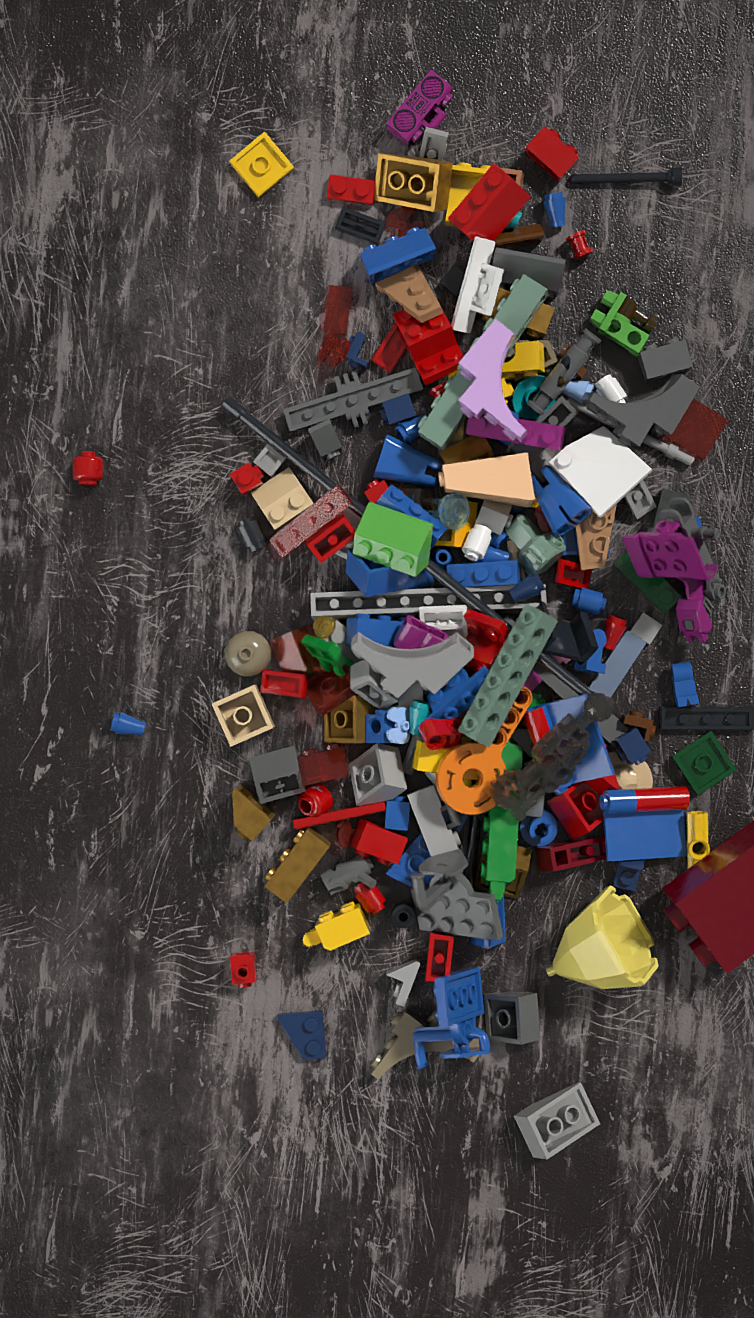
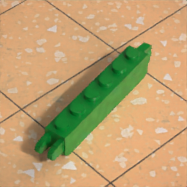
M512 737L509 738L501 753L507 770L506 790L501 800L488 810V817H484L483 831L487 832V841L483 840L482 854L486 855L485 864H481L480 878H484V885H489L488 894L495 895L494 900H496L497 904L504 897L505 887H508L513 882L516 873L523 749L519 744H515V740ZM498 771V775H497V785H496V787L498 786L499 771Z

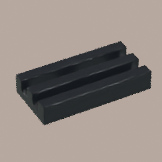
M342 207L335 230L378 246L386 227V222ZM347 214L379 226V230L344 218V216ZM344 223L352 227L358 228L360 230L366 231L368 233L376 235V238L352 230L350 228L344 227L341 224Z

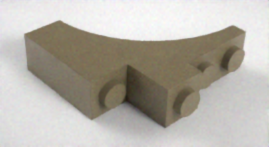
M406 1008L402 1013L397 1012L391 1021L393 1024L392 1032L397 1036L394 1037L392 1035L384 1046L387 1049L382 1056L378 1054L370 1065L373 1067L371 1075L379 1080L393 1065L409 1056L415 1055L413 1032L419 1027L439 1026V1021L436 1018V1009L428 1017V1025ZM473 1039L469 1043V1047H479V1039ZM452 1040L424 1041L425 1052H445L453 1049ZM479 1055L464 1058L474 1063Z

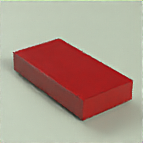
M263 670L260 692L305 698L308 675Z

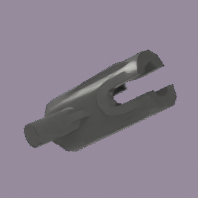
M357 855L344 863L337 864L336 871L328 869L320 874L331 896L348 889L360 881L369 888H374L377 883L375 879L369 876L372 874L371 869L374 868L372 861L369 857Z

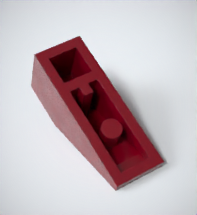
M605 835L536 847L538 871L554 872L606 860Z

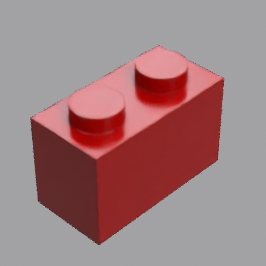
M544 126L526 146L524 153L559 184L578 163V152L570 144L566 146L554 129L551 128L549 130Z
M342 512L307 538L306 544L319 562L322 563L352 541L356 529Z
M360 819L350 845L356 849L355 853L368 858L369 855L377 857L376 861L386 865H389L390 862L398 864L408 838L398 832Z
M430 931L425 981L435 982V978L450 974L454 941L453 934Z

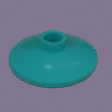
M545 376L527 377L515 388L512 395V405L515 412L522 418L537 419L542 416L532 409L527 402L532 400L540 390L539 386L546 379ZM555 400L551 401L544 410L545 412L555 403Z

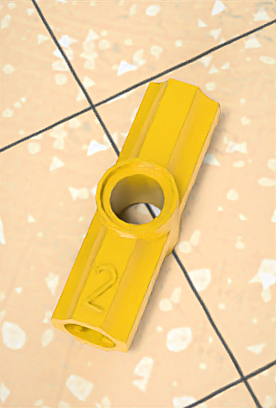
M687 812V869L710 852L708 844V812ZM695 843H703V848L701 851H692V847Z

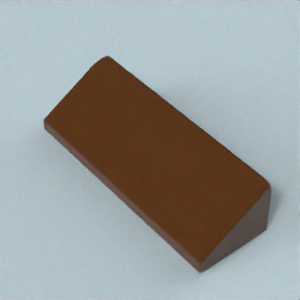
M540 224L516 227L514 230L505 229L495 240L494 250L495 248L541 242L544 238V231Z

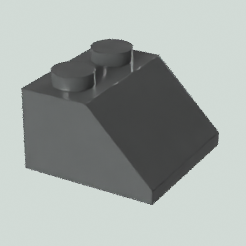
M518 991L484 994L486 1034L489 1041L522 1045L540 1040L537 993Z

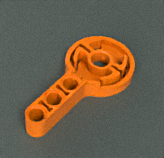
M521 688L520 691L523 698L519 703L514 701L509 711L511 715L510 720L507 723L503 722L498 731V740L488 747L477 741L465 742L454 746L441 758L436 770V787L441 799L450 808L464 814H481L493 808L501 800L507 786V770L501 753L532 702V693L528 688ZM474 769L478 774V780L475 785L467 787L463 783V775L467 770ZM498 771H499L498 786L496 787V785H497V775H498Z

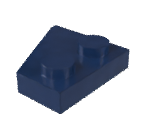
M322 1010L278 1014L279 1022L303 1060L327 1057Z

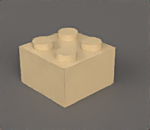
M257 685L250 686L212 703L230 747L275 727Z

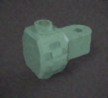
M517 514L511 521L509 528H505L507 535L520 549L519 561L523 565V570L528 575L530 573L531 575L535 573L539 575L546 572L566 550L561 536L555 537L553 532L542 533L523 514Z

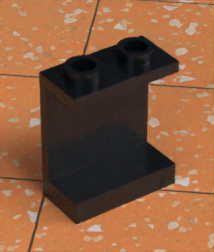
M541 601L536 609L549 615L546 603ZM579 611L570 622L557 620L558 622L542 649V653L586 663L598 650L599 647L587 612Z

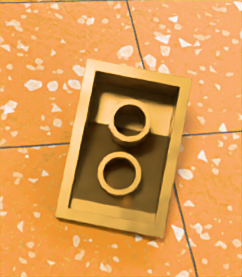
M378 153L374 200L432 212L448 210L453 162Z

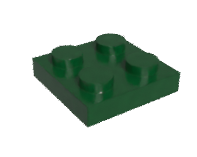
M708 731L672 755L673 760L696 795L701 794L737 770L712 731Z

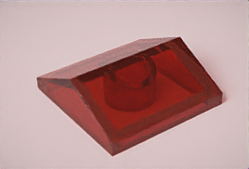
M314 623L270 640L282 672L309 675L322 670L319 660L313 657L301 642L306 634L313 637L318 636Z

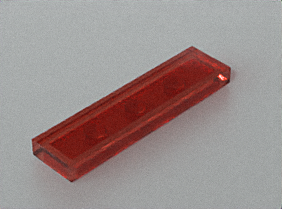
M338 484L272 536L269 541L280 556L284 558L305 542L307 538L352 505L353 502L341 485Z

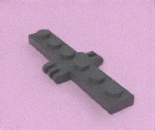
M417 368L405 370L361 385L356 370L351 371L353 381H349L347 373L343 374L345 381L343 384H341L339 376H335L334 380L338 392L283 409L290 433L346 415L347 421L352 420L354 428L359 427L357 421L359 417H361L364 426L368 425L366 415L370 414L368 408L407 393L411 395L423 391Z

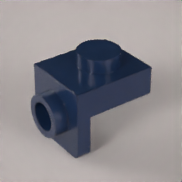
M358 331L356 336L351 335L346 345V348L349 350L345 357L349 361V366L360 371L361 368L367 370L369 363L358 357L367 339L365 334Z

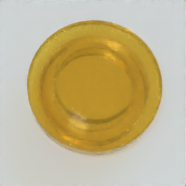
M325 615L319 616L313 624L314 632L319 638L329 637L336 627L335 620Z

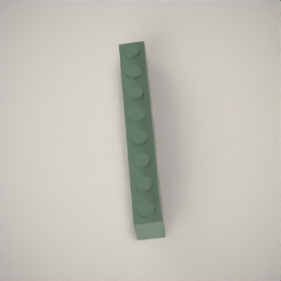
M524 274L520 280L517 278L510 288L511 294L507 299L503 298L497 307L499 312L494 319L490 318L483 329L486 331L493 321L497 319L514 333L515 340L511 344L506 357L548 296L547 288ZM477 337V338L475 339V341H474L473 344L471 345V348H472V346L477 342V340L479 339V337ZM459 365L457 367L459 371L456 376H451L444 386L446 391L442 397L437 396L431 405L433 410L428 417L425 415L418 425L419 435L442 451L445 450L467 417L460 410L462 406L459 403V399L475 381L474 379L472 381L466 379L460 373L462 369H460Z

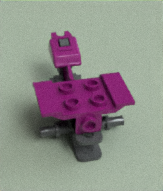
M673 497L668 502L671 510H661L658 515L661 521L656 524L655 528L650 527L647 532L623 536L622 540L639 577H676L684 582L687 599L679 598L676 606L679 629L684 633L688 642H693L697 637L700 643H705L708 639V632L712 629V623L707 613H711L709 608H713L712 601H720L725 597L726 588L721 584L722 579L717 574L718 564H713L704 541L708 538L718 539L720 531L719 529H708L706 526L699 528L690 501L683 497Z

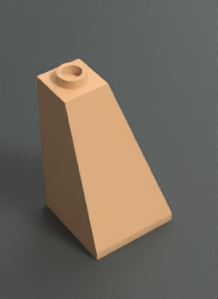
M528 453L447 464L442 466V472H438L440 487L444 486L446 493L521 507H531L535 500Z

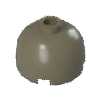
M242 631L235 634L228 641L225 648L227 665L234 673L240 676L252 677L262 673L268 667L271 660L269 642L263 635L254 631Z

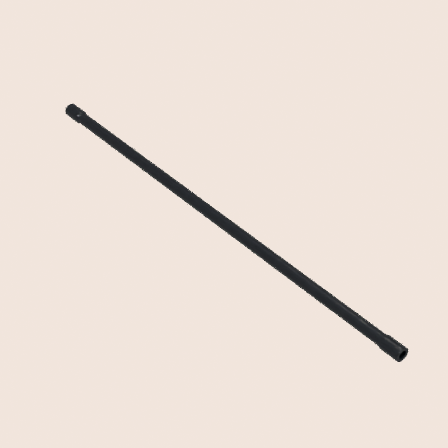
M229 396L223 402L222 407L227 412L242 421L362 519L366 509L364 505L251 415L234 398ZM429 559V564L424 568L426 572L474 611L504 621L509 632H511L513 629L511 624ZM540 653L537 662L578 695L587 694L592 708L602 716L611 706L609 702L598 693L589 689L548 654Z

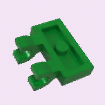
M307 634L301 640L310 654L319 660L320 666L324 671L329 672L332 669L329 666V663H331L334 672L338 676L343 677L345 675L342 669L343 665H354L351 659L341 654V648L333 641L327 642L319 636L313 637Z

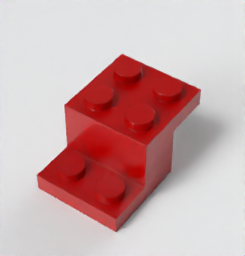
M404 309L392 314L403 336L408 353L425 385L458 370L457 367L464 355L457 344L452 326L444 311L442 314L423 323Z
M468 609L463 615L467 628L470 631L465 640L474 646V657L462 668L466 670L469 678H471L483 666L489 670L491 669L510 632L504 621Z

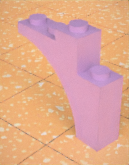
M495 319L459 362L460 369H462L460 373L469 381L475 380L460 397L459 403L462 406L460 410L469 418L474 416L477 419L486 413L484 417L494 426L497 423L504 428L503 433L513 441L517 438L522 442L527 436V431L518 423L508 409L501 387L504 359L515 340V335Z

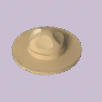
M615 751L609 753L620 788L617 790L652 788V773L645 761L636 766L635 763L627 764L626 761L623 763Z

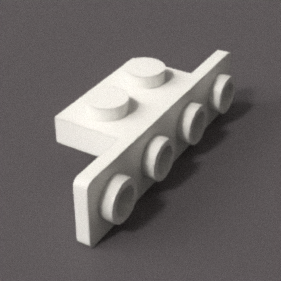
M475 237L451 323L453 330L470 333L476 312L490 316L492 314L504 269L489 265L495 241Z

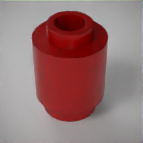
M361 882L353 889L356 893L354 896L367 914L372 912L374 915L385 907L383 903L386 899L376 885L374 888H369Z

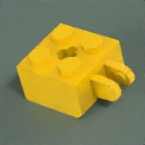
M351 901L340 906V911L336 913L330 910L319 915L320 918H318L315 928L309 932L307 931V933L305 932L302 939L304 945L310 947L322 943L325 949L331 951L370 934V926L360 903L354 904Z

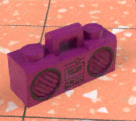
M431 69L386 123L387 130L407 147L412 142L415 144L423 135V128L437 129L447 117L440 108L442 106L445 108L453 99V87ZM434 112L436 114L430 123H427L426 120Z

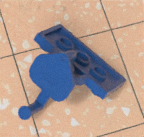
M471 967L435 978L433 992L437 998L436 1018L439 1021V1026L419 1027L414 1030L413 1042L417 1070L430 1065L426 1060L424 1041L452 1040L453 1049L440 1053V1058H462L491 1053L488 1035L485 1031L476 1027V1016L484 1014L480 967ZM473 1039H479V1047H469V1043Z

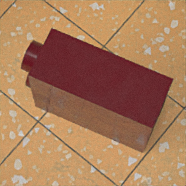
M753 821L662 888L672 901L670 905L663 909L668 919L679 933L690 926L698 937L688 944L705 968L716 961L727 974L754 955Z

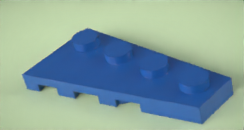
M447 810L442 811L445 824L451 823ZM457 811L462 824L451 828V831H457V834H459L469 814ZM422 832L401 855L399 863H394L386 872L390 877L412 888L413 882L410 875L420 873V864L431 857ZM425 875L423 878L424 886L430 887L433 875Z

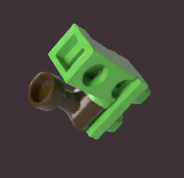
M607 290L600 303L611 308L606 315L596 309L589 321L599 328L598 333L629 350V353L637 357L649 334L630 323L632 320L644 324L643 329L651 334L660 317L655 314H651L650 317L637 308L636 302L627 297L626 294L620 292L618 295Z

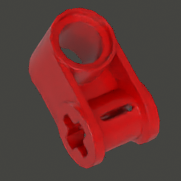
M431 718L423 721L419 726V732L427 748L430 750L451 749L461 744L463 733L459 732L458 729L462 720L457 718Z

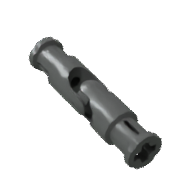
M584 329V334L578 342L571 345L552 372L549 373L539 386L540 390L532 400L527 402L540 415L545 413L544 410L552 400L557 399L569 381L587 361L591 350L597 343L601 342L588 329Z

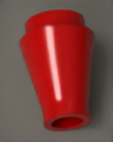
M610 614L608 619H605L604 633L607 638L605 648L615 649L616 644L628 627L626 626V619Z

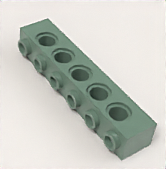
M525 604L458 729L459 732L485 746H491L558 621Z

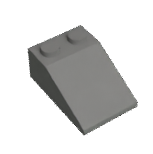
M581 1082L535 1102L514 1115L533 1158L549 1159L600 1125Z

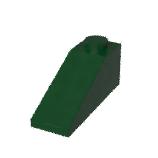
M627 551L613 564L661 614H665L679 598H682L662 577H639Z

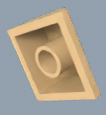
M289 467L251 492L276 532L315 506Z

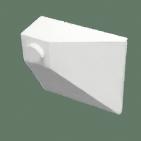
M604 426L566 446L549 461L550 466L584 499L600 518L652 472V469L625 444L617 441L618 438Z

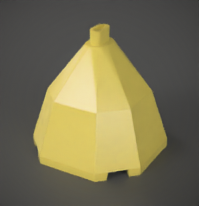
M610 885L576 916L565 929L553 964L549 965L546 969L550 977L558 974L559 976L600 989L638 987L646 984L658 968L657 959L651 958L650 947L654 945V939L627 895H616V889Z

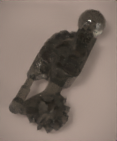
M601 692L592 693L587 696L583 703L584 712L577 718L569 712L532 747V760L529 765L522 771L513 768L509 772L504 769L502 775L496 774L497 780L490 782L492 788L489 790L496 805L502 806L506 810L511 809L513 817L517 821H522L526 817V812L537 803V800L546 792L552 793L560 785L569 783L573 778V772L576 770L575 767L582 764V758L588 755L587 750L590 749L589 737L591 735L585 728L592 722H604L613 713V703L609 696ZM541 779L542 787L527 798L530 788Z

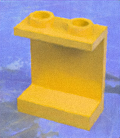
M457 163V165L452 166L445 226L455 227L447 218L491 166L483 165L480 168L471 167V164Z

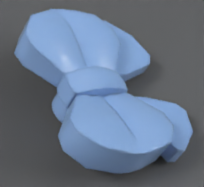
M391 707L387 718L395 722V728L387 730V739L390 743H407L410 738L407 731L410 727L408 722L410 712L405 707Z

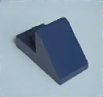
M644 859L617 861L612 886L636 892L640 871H643Z

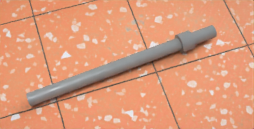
M571 397L568 398L567 401L577 411L615 429V427L604 421L605 417L600 413L594 414L586 409V404H582ZM646 435L642 443L665 453L664 456L672 460L675 458L689 466L694 461V457L678 450L679 447L671 443L668 445L649 435Z

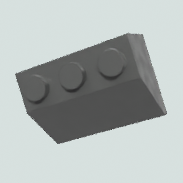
M495 248L492 266L504 269L499 288L504 290L511 288L513 282L517 278L520 280L524 274L547 288V298L551 299L559 293L566 260Z

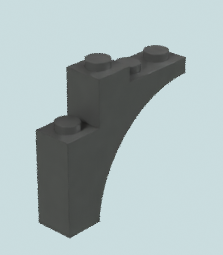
M672 374L670 379L659 390L635 402L619 403L601 397L595 392H585L581 401L587 405L586 409L594 414L600 413L604 416V421L615 427L612 434L618 437L617 441L629 448L630 446H640L649 430L659 436H662V434L672 435L700 386L683 374Z

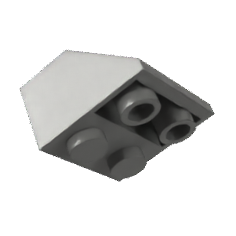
M295 745L250 757L253 779L260 804L306 792V785Z

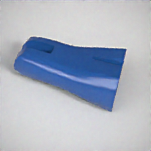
M386 435L373 478L409 483L422 487H437L439 479L425 475V470L428 467L432 470L442 471L444 463L403 441Z
M545 465L541 468V471L550 484L544 487L542 482L535 475H532L533 491L555 537H559L568 533L591 515L593 509L551 466Z

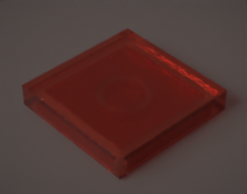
M693 398L673 434H665L664 437L704 460L728 422V419Z
M331 664L330 667L332 669L329 672L322 670L307 681L306 694L320 717L357 694L351 690V676L344 665L342 667L345 672L343 677L338 676L334 672Z

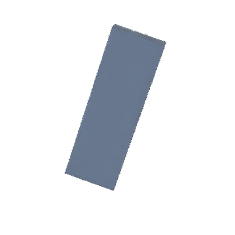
M626 630L604 663L606 664L605 674H597L588 688L609 701L646 645V642Z

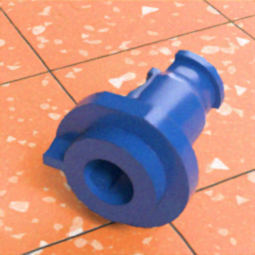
M543 810L542 818L524 815L521 820V835L530 845L537 847L548 845L557 834V822L554 816L546 810ZM543 822L545 828L542 829V833H534L537 825Z

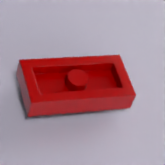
M330 174L326 198L328 200L373 206L375 180Z

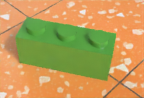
M369 502L355 532L353 554L416 577L429 564L433 524Z

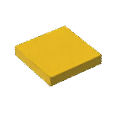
M265 131L229 161L231 166L258 198L262 197L294 170V166Z

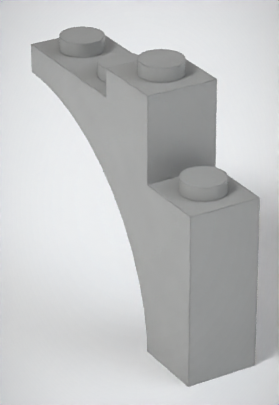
M357 632L352 637L351 643L353 653L358 658H364L369 662L371 668L376 673H381L380 684L382 689L397 698L416 680L423 689H429L435 694L474 657V646L457 632L440 643L419 649H398L384 646L370 640L360 632Z

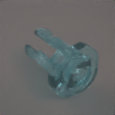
M452 492L444 498L433 499L427 497L423 499L424 503H430L433 509H438V511H425L442 522L447 529L459 530L467 523L470 515V506L464 494Z

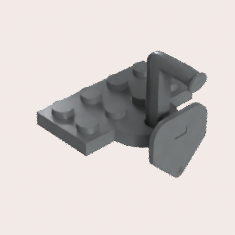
M457 849L429 857L420 864V873L410 875L413 882L411 894L420 930L496 941L503 937L496 900H494L495 895L474 892L471 883L462 875L463 870L468 866V862L461 850ZM425 875L434 876L431 879L430 887L424 886L423 878Z

